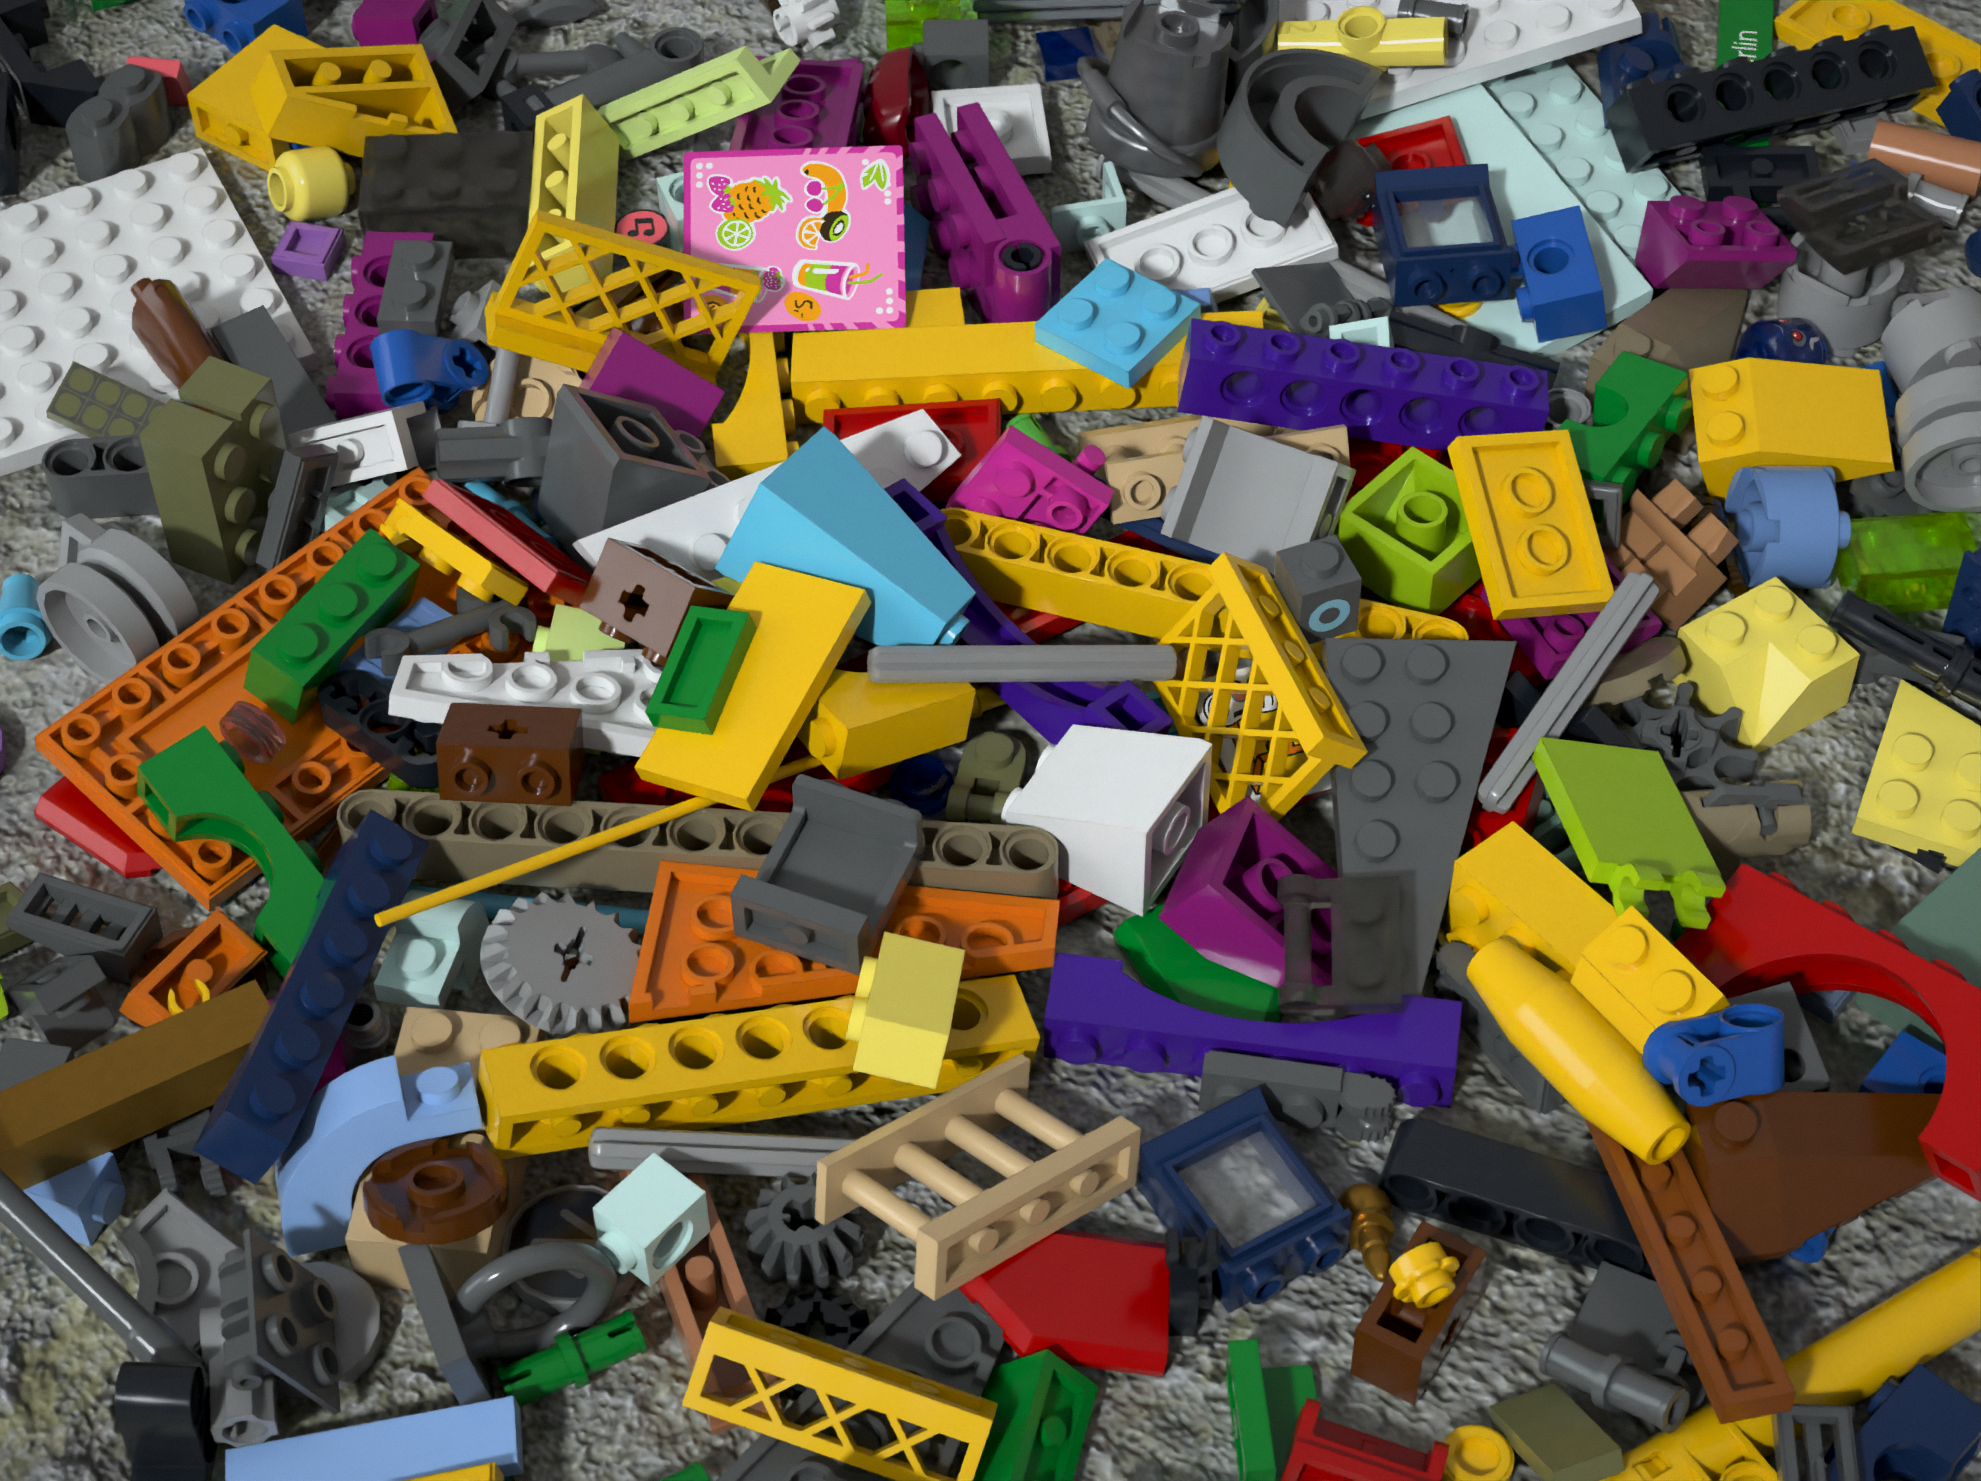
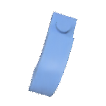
M395 1055L363 1064L340 1075L311 1097L290 1145L276 1160L275 1178L283 1235L287 1253L290 1257L346 1245L345 1237L353 1211V1189L359 1176L375 1159L405 1144L483 1128L470 1062L448 1067H433L423 1072L399 1076Z

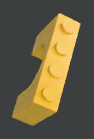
M728 577L710 581L733 595L737 593L741 586V583ZM834 668L799 730L797 737L804 743L810 754L819 759L838 781L965 741L976 690L968 682L874 683L870 681L868 672H850Z

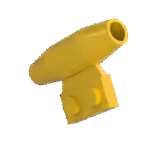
M1632 905L1580 951L1581 957L1570 983L1507 939H1496L1486 944L1470 961L1466 975L1515 1048L1583 1118L1647 1164L1658 1165L1678 1152L1690 1135L1691 1125L1663 1084L1645 1069L1642 1060L1644 1044L1649 1035L1662 1024L1669 1021H1680L1720 1012L1730 1007L1731 1005L1724 994Z

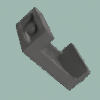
M799 774L792 785V811L756 878L741 874L730 894L734 933L736 936L860 976L864 955L871 956L923 854L922 814L894 799H879L848 789L834 780H819Z

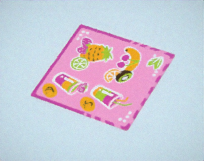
M902 146L686 152L684 154V253L760 276L761 288L738 333L904 328L906 326ZM722 285L704 292L703 295L710 309L713 310L735 301L740 290ZM694 297L684 300V320L702 314ZM706 328L693 334H712L710 328Z

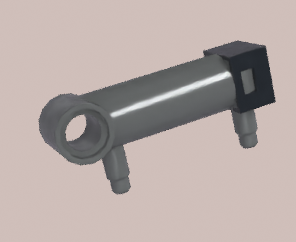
M672 27L655 34L650 40L649 48L645 49L627 32H620L615 36L614 44L619 49V53L624 57L623 59L542 92L535 83L518 89L507 80L500 81L496 85L495 91L501 101L507 141L532 168L536 115L581 94L598 111L605 104L705 63L701 36L691 29Z

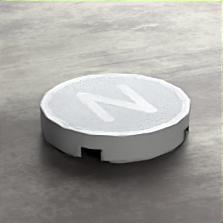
M568 1184L539 1193L522 1205L507 1225L502 1246V1256L522 1247L549 1241H577L596 1247L598 1238L592 1208L609 1191L597 1186ZM553 1270L525 1277L510 1284V1286L528 1306L550 1316H557L579 1299L587 1287L588 1279L584 1274L576 1271ZM616 1271L617 1286L609 1307L629 1293L638 1277L630 1271L626 1274Z

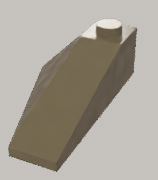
M1670 288L1621 322L1590 357L1584 396L1590 402L1591 412H1594L1596 382L1623 350L1688 373L1689 369L1730 361L1749 291L1745 289ZM1688 375L1687 399L1692 401L1690 378ZM1693 406L1689 421L1680 434L1673 433L1664 444V447L1683 456H1686L1696 444Z

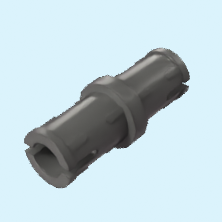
M1562 1331L1555 1332L1543 1347L1539 1360L1540 1372L1590 1394L1594 1405L1609 1412L1619 1408L1657 1426L1668 1434L1674 1432L1684 1420L1690 1403L1689 1392L1685 1388L1678 1385L1674 1386L1637 1369L1633 1358L1618 1351L1607 1355L1571 1338Z

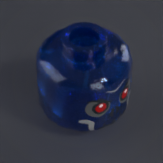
M1783 317L1757 321L1748 326L1739 339L1735 360L1751 357L1824 365L1826 348L1822 337L1809 322L1799 317Z

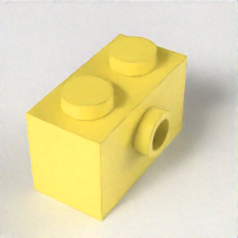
M884 931L878 958L864 955L855 996L868 999V1001L858 998L854 999L845 1039L859 1042L853 1071L936 1089L949 1038L965 950Z

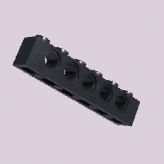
M1882 25L1864 32L1856 39L1844 41L1842 35L1832 36L1816 43L1811 49L1797 51L1796 46H1787L1771 52L1764 59L1752 62L1749 61L1747 56L1737 57L1721 64L1716 70L1702 73L1700 67H1692L1674 74L1667 81L1653 83L1652 78H1642L1622 87L1620 90L1621 96L1604 113L1625 171L1630 173L1701 156L1702 147H1743L1838 125L1846 121L1852 122L1873 117L1885 111L1891 113L1908 109L1937 85L1914 26L1891 31L1889 25ZM1718 101H1720L1725 108H1723ZM1669 111H1671V112L1677 117L1678 120H1676V119L1670 114Z

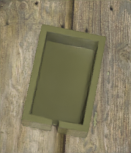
M209 355L178 390L180 400L213 411L214 414L170 399L140 432L139 438L172 563L233 586L249 566L256 564L269 512L268 500L276 486L284 451L287 450L272 378Z

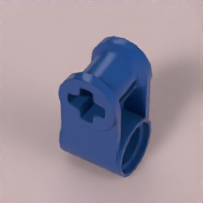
M399 329L383 333L374 338L370 343V353L381 400L386 406L392 408L423 401L425 409L437 406L439 414H447L457 406L461 394L466 390H476L487 381L489 376L485 357L474 345L464 340L446 339L420 334L411 329Z
M1745 1003L1727 1007L1720 1012L1680 1021H1669L1658 1026L1649 1035L1644 1044L1642 1054L1644 1067L1659 1082L1674 1084L1678 1095L1684 1101L1696 1107L1710 1106L1716 1102L1746 1095L1772 1093L1783 1087L1785 1082L1784 1014L1780 1009L1770 1005Z

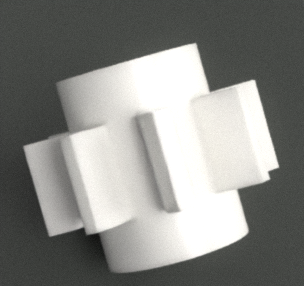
M778 0L782 7L774 11L773 22L779 36L787 45L796 46L801 43L804 52L807 53L836 37L831 28L840 20V13L835 0Z

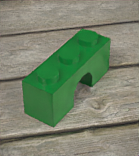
M1623 350L1595 384L1593 426L1566 419L1557 429L1569 431L1581 477L1622 484V504L1626 503L1640 474L1645 468L1652 469L1657 464L1664 444L1673 433L1680 434L1689 421L1692 411V401L1687 399L1689 373ZM1592 499L1591 512L1595 522H1603L1604 500Z
M370 528L251 649L243 688L288 721L295 724L319 699L317 692L319 685L328 676L337 672L341 661L353 644L361 636L365 637L368 632L386 627L410 604L421 564Z

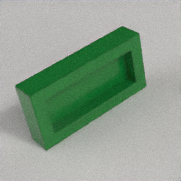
M690 606L645 711L653 727L708 735L713 734L757 629L750 613Z

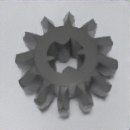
M815 1171L806 1184L796 1185L785 1174L780 1183L781 1192L761 1188L760 1194L757 1197V1208L748 1210L745 1218L746 1236L749 1237L746 1242L747 1256L749 1261L752 1262V1266L761 1267L762 1277L766 1280L768 1287L787 1279L788 1289L795 1295L801 1290L804 1283L811 1282L826 1292L829 1286V1275L849 1280L850 1272L853 1270V1258L861 1257L865 1247L864 1232L860 1229L863 1226L862 1210L860 1207L825 1226L815 1219L817 1176Z

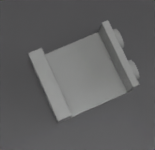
M1203 415L1199 427L1192 429L1184 444L1183 461L1185 466L1178 485L1170 489L1164 500L1161 511L1164 524L1160 534L1220 555L1224 551L1267 568L1269 573L1275 575L1276 551L1334 534L1357 470Z

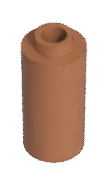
M1882 119L1878 120L1867 157L1868 161L1907 175L1913 170L1923 174L1922 180L1961 194L1970 195L1969 198L1975 199L1978 188L1981 189V142Z

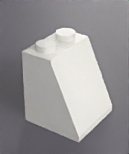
M1073 724L1057 745L1049 744L1038 760L1035 774L1024 788L1017 787L1011 792L1003 807L1001 820L1006 825L1032 826L1044 829L1052 834L1058 842L1059 878L1143 917L1184 861L1198 829L1208 823L1212 743L1200 738Z

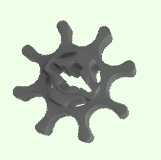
M1680 683L1678 685L1675 703L1671 708L1656 709L1650 707L1643 702L1640 696L1622 702L1620 719L1632 728L1620 730L1632 741L1637 749L1659 751L1678 791L1715 789L1717 786L1724 784L1719 780L1723 777H1732L1743 782H1751L1753 780L1758 760L1757 751L1753 749H1735L1724 743L1737 738L1742 718V711L1739 708L1730 707L1724 714L1717 717L1698 715L1694 712L1695 709L1690 707L1693 686L1689 683ZM1672 749L1678 750L1677 758L1672 756Z

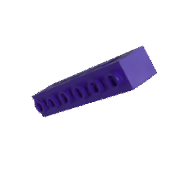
M1191 318L1178 375L1177 412L1297 430H1310L1344 424L1347 426L1348 437L1446 452H1448L1447 447L1457 436L1543 431L1550 412L1547 371L1195 318Z

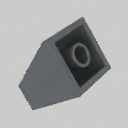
M563 383L557 393L537 511L552 530L551 535L558 541L559 546L565 549L576 563L590 574H593L594 570L572 545L574 542L700 494L706 490L712 479L655 406Z

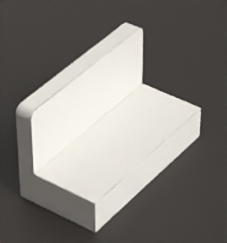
M423 401L322 424L289 434L288 437L292 449L325 444L339 451V459L331 487L419 466L406 418L426 413Z

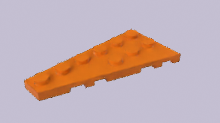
M660 860L628 1004L629 1023L856 993L859 976L735 935L730 894L741 874L756 878L759 870ZM907 885L884 931L965 950L960 979L1053 967L1060 900ZM884 931L870 957L878 958Z

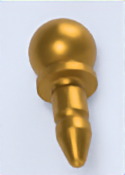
M1357 1183L1345 1189L1338 1199L1344 1210L1349 1208L1352 1212L1348 1244L1353 1249L1361 1251L1366 1270L1378 1282L1383 1283L1388 1277L1389 1269L1392 1265V1256L1388 1246L1394 1236L1391 1202L1387 1194L1378 1186L1370 1183Z

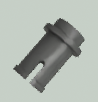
M1400 0L1397 18L1445 17L1448 21V37L1463 40L1468 24L1469 5L1431 0Z

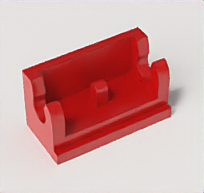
M1307 1397L1304 1408L1302 1407L1299 1413L1280 1481H1441L1449 1452V1444L1435 1440L1432 1450H1428L1426 1454L1319 1418L1318 1413L1321 1401Z

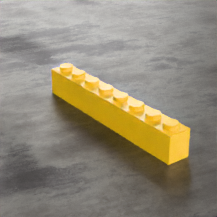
M1262 310L1201 313L1202 320L1225 321L1235 325L1264 329ZM1037 321L793 333L790 383L797 424L823 423V411L826 409L1000 398L1002 415L1177 406L1178 375L1187 335L1138 382L1128 389L1036 342L1034 324Z

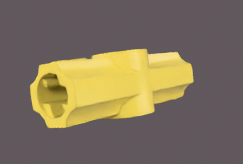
M1372 6L1352 7L1344 11L1337 20L1279 21L1277 33L1278 51L1305 48L1334 52L1367 63L1383 71L1382 75L1389 67L1447 65L1449 53L1447 18L1385 19L1383 13Z

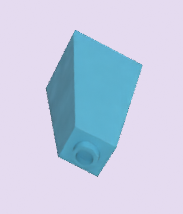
M824 426L760 483L715 566V569L721 574L741 584L756 561L865 589L870 598L871 605L854 635L878 646L955 645L971 622L963 616V613L976 594L975 590L836 435Z

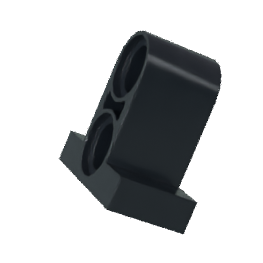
M123 1362L116 1381L115 1417L133 1465L130 1481H211L218 1443L214 1440L210 1425L209 1373H205L201 1363Z

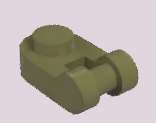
M988 731L976 735L968 741L962 753L955 782L949 791L946 822L968 823V820L971 819L990 822V824L1006 825L1001 820L1005 802L1015 788H1023L1026 778V750L1021 741L1013 735L1001 731Z

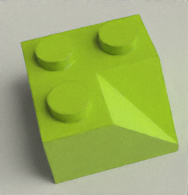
M1412 446L1344 504L1333 535L1336 534L1361 576V584L1395 606L1438 616L1482 577L1454 471Z

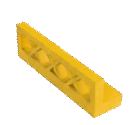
M721 1306L709 1321L682 1402V1406L896 1481H973L998 1405L996 1402ZM715 1355L745 1365L756 1391L734 1402L704 1392ZM762 1371L778 1376L781 1379L768 1385ZM797 1383L815 1389L827 1415L805 1426L787 1421L774 1394ZM832 1396L852 1403L838 1409ZM762 1401L768 1414L749 1406ZM868 1408L886 1414L898 1440L875 1451L858 1446L844 1420ZM903 1421L923 1428L909 1434ZM833 1425L839 1439L820 1431ZM938 1433L969 1443L957 1480L927 1470L915 1444ZM904 1450L910 1464L890 1456Z

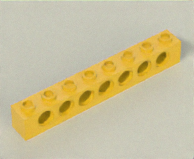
M1015 974L992 978L974 977L964 982H959L949 1038L936 1089L853 1071L859 1042L845 1039L854 999L858 998L867 1001L868 999L856 997L855 995H846L829 1001L801 1005L782 1004L766 1010L730 1015L712 1014L702 1019L667 1024L647 1023L631 1029L596 1034L577 1033L567 1038L525 1044L513 1042L497 1048L483 1049L480 1054L476 1095L491 1150L499 1155L501 1159H509L588 1147L592 1130L599 1126L694 1131L949 1092L1020 1053L1030 1059L1031 1071L1040 1035Z

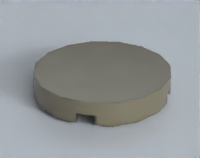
M1671 636L1649 638L1616 656L1581 708L1595 705L1602 708L1646 694L1645 691L1652 689L1649 683L1651 678L1661 673L1665 682L1675 679L1686 666V657L1679 639Z

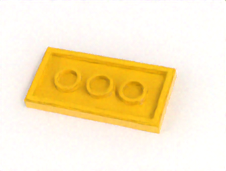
M1797 0L1773 20V36L1791 46H1796L1800 51L1811 49L1816 43L1832 36L1842 35L1844 41L1856 39L1864 32L1882 25H1889L1891 31L1914 26L1937 86L1910 109L1944 127L1945 125L1936 109L1950 93V83L1963 73L1973 69H1978L1981 73L1980 44L1895 0Z
M755 561L727 610L750 613L757 629L713 734L708 735L657 728L634 767L641 780L754 812L871 605L866 590Z

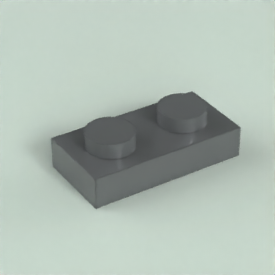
M395 240L377 316L379 335L392 330L411 329L420 334L439 336L455 261L452 242Z

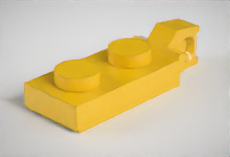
M400 498L395 502L397 503L385 523L381 524L379 528L395 546L409 554L421 550L418 557L447 576H450L453 570L457 569L462 575L456 584L486 603H489L495 594L509 603L518 606L529 589L525 581L452 531L431 519L416 507Z

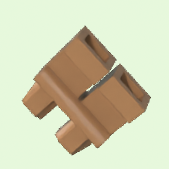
M1675 478L1650 501L1637 489L1630 499L1631 510L1621 518L1619 547H1601L1624 577L1630 572L1640 575L1645 572L1653 577L1652 582L1659 588V595L1650 608L1676 633L1727 580L1716 566L1726 558L1738 544L1739 540L1711 512L1685 536L1680 530L1704 506ZM1600 523L1596 527L1603 528V524Z

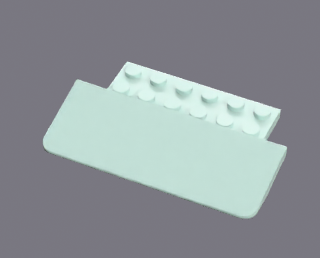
M1563 58L1359 120L1345 141L1348 142L1450 115L1467 165L1488 163L1490 189L1507 245L1514 244L1512 220L1579 205L1603 289L1607 328L1630 317L1651 302L1653 288L1645 280V276L1635 263L1647 201H1670L1671 197L1681 194L1657 166L1626 173L1612 132L1604 126L1602 103ZM1317 140L1329 149L1326 156L1330 160L1338 147ZM1474 200L1443 208V216L1436 224H1424L1419 214L1400 219L1408 248L1480 243L1472 217ZM1510 278L1508 299L1484 301L1481 308L1475 314L1464 319H1458L1470 327L1483 330L1501 339L1502 345L1526 351L1543 358L1561 353L1605 330L1600 329L1538 343L1533 321L1522 323L1518 309L1515 289L1524 287L1522 278L1515 280Z

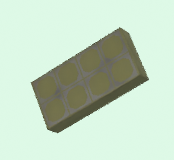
M73 361L46 413L47 418L89 438L139 435L166 404Z

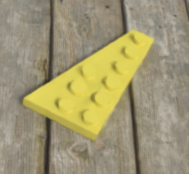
M1901 679L1851 833L1915 854L1918 848L1926 851L1933 850L1943 853L1947 857L1945 863L1957 867L1961 866L1981 848V726Z

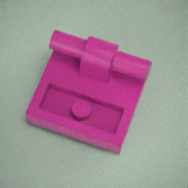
M1010 425L951 495L946 508L967 509L1083 536L1107 509L1114 490L1093 477L1106 461L1103 451L1098 447L1087 445L1076 459L1070 463Z

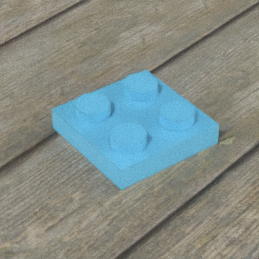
M1106 258L1034 324L1035 341L1130 389L1188 334L1191 318L1201 319V304Z

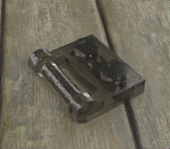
M1292 874L1278 879L1277 902L1284 907L1285 983L1278 987V1010L1293 1016L1403 1013L1399 876L1315 879L1304 874ZM1331 908L1332 986H1317L1312 983L1311 909Z

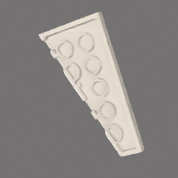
M924 409L840 440L883 489L905 478L920 492L961 456ZM783 462L584 537L572 545L593 570H595L607 538H613L650 547L708 581L726 577L717 571L715 566L758 486Z
M643 649L583 651L582 661L550 662L549 652H525L524 662L492 663L482 653L403 655L390 691L388 715L410 718L422 723L434 722L443 724L451 702L582 709L583 748L606 751L619 756L641 757L658 728L653 727L645 711L664 666L642 656Z

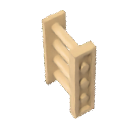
M1194 414L1078 432L1080 453L1087 445H1094L1101 449L1106 457V461L1095 474L1106 479L1107 486L1114 490L1109 504L1110 518L1113 524L1161 517L1164 500L1170 489L1178 485L1185 466L1183 448L1186 439L1192 429L1199 427L1202 415ZM1210 417L1241 430L1350 467L1347 426L1344 424L1310 430H1297Z
M1020 1053L818 1160L815 1219L825 1226L862 1206L916 1243L914 1288L933 1301H936L1134 1187L1137 1179L1141 1128L1120 1115L1092 1132L1082 1134L1027 1099L1030 1059ZM1014 1123L1055 1149L1056 1152L1034 1162L992 1134ZM964 1150L1007 1179L991 1188L983 1190L942 1163V1161ZM914 1178L956 1207L932 1219L890 1190Z

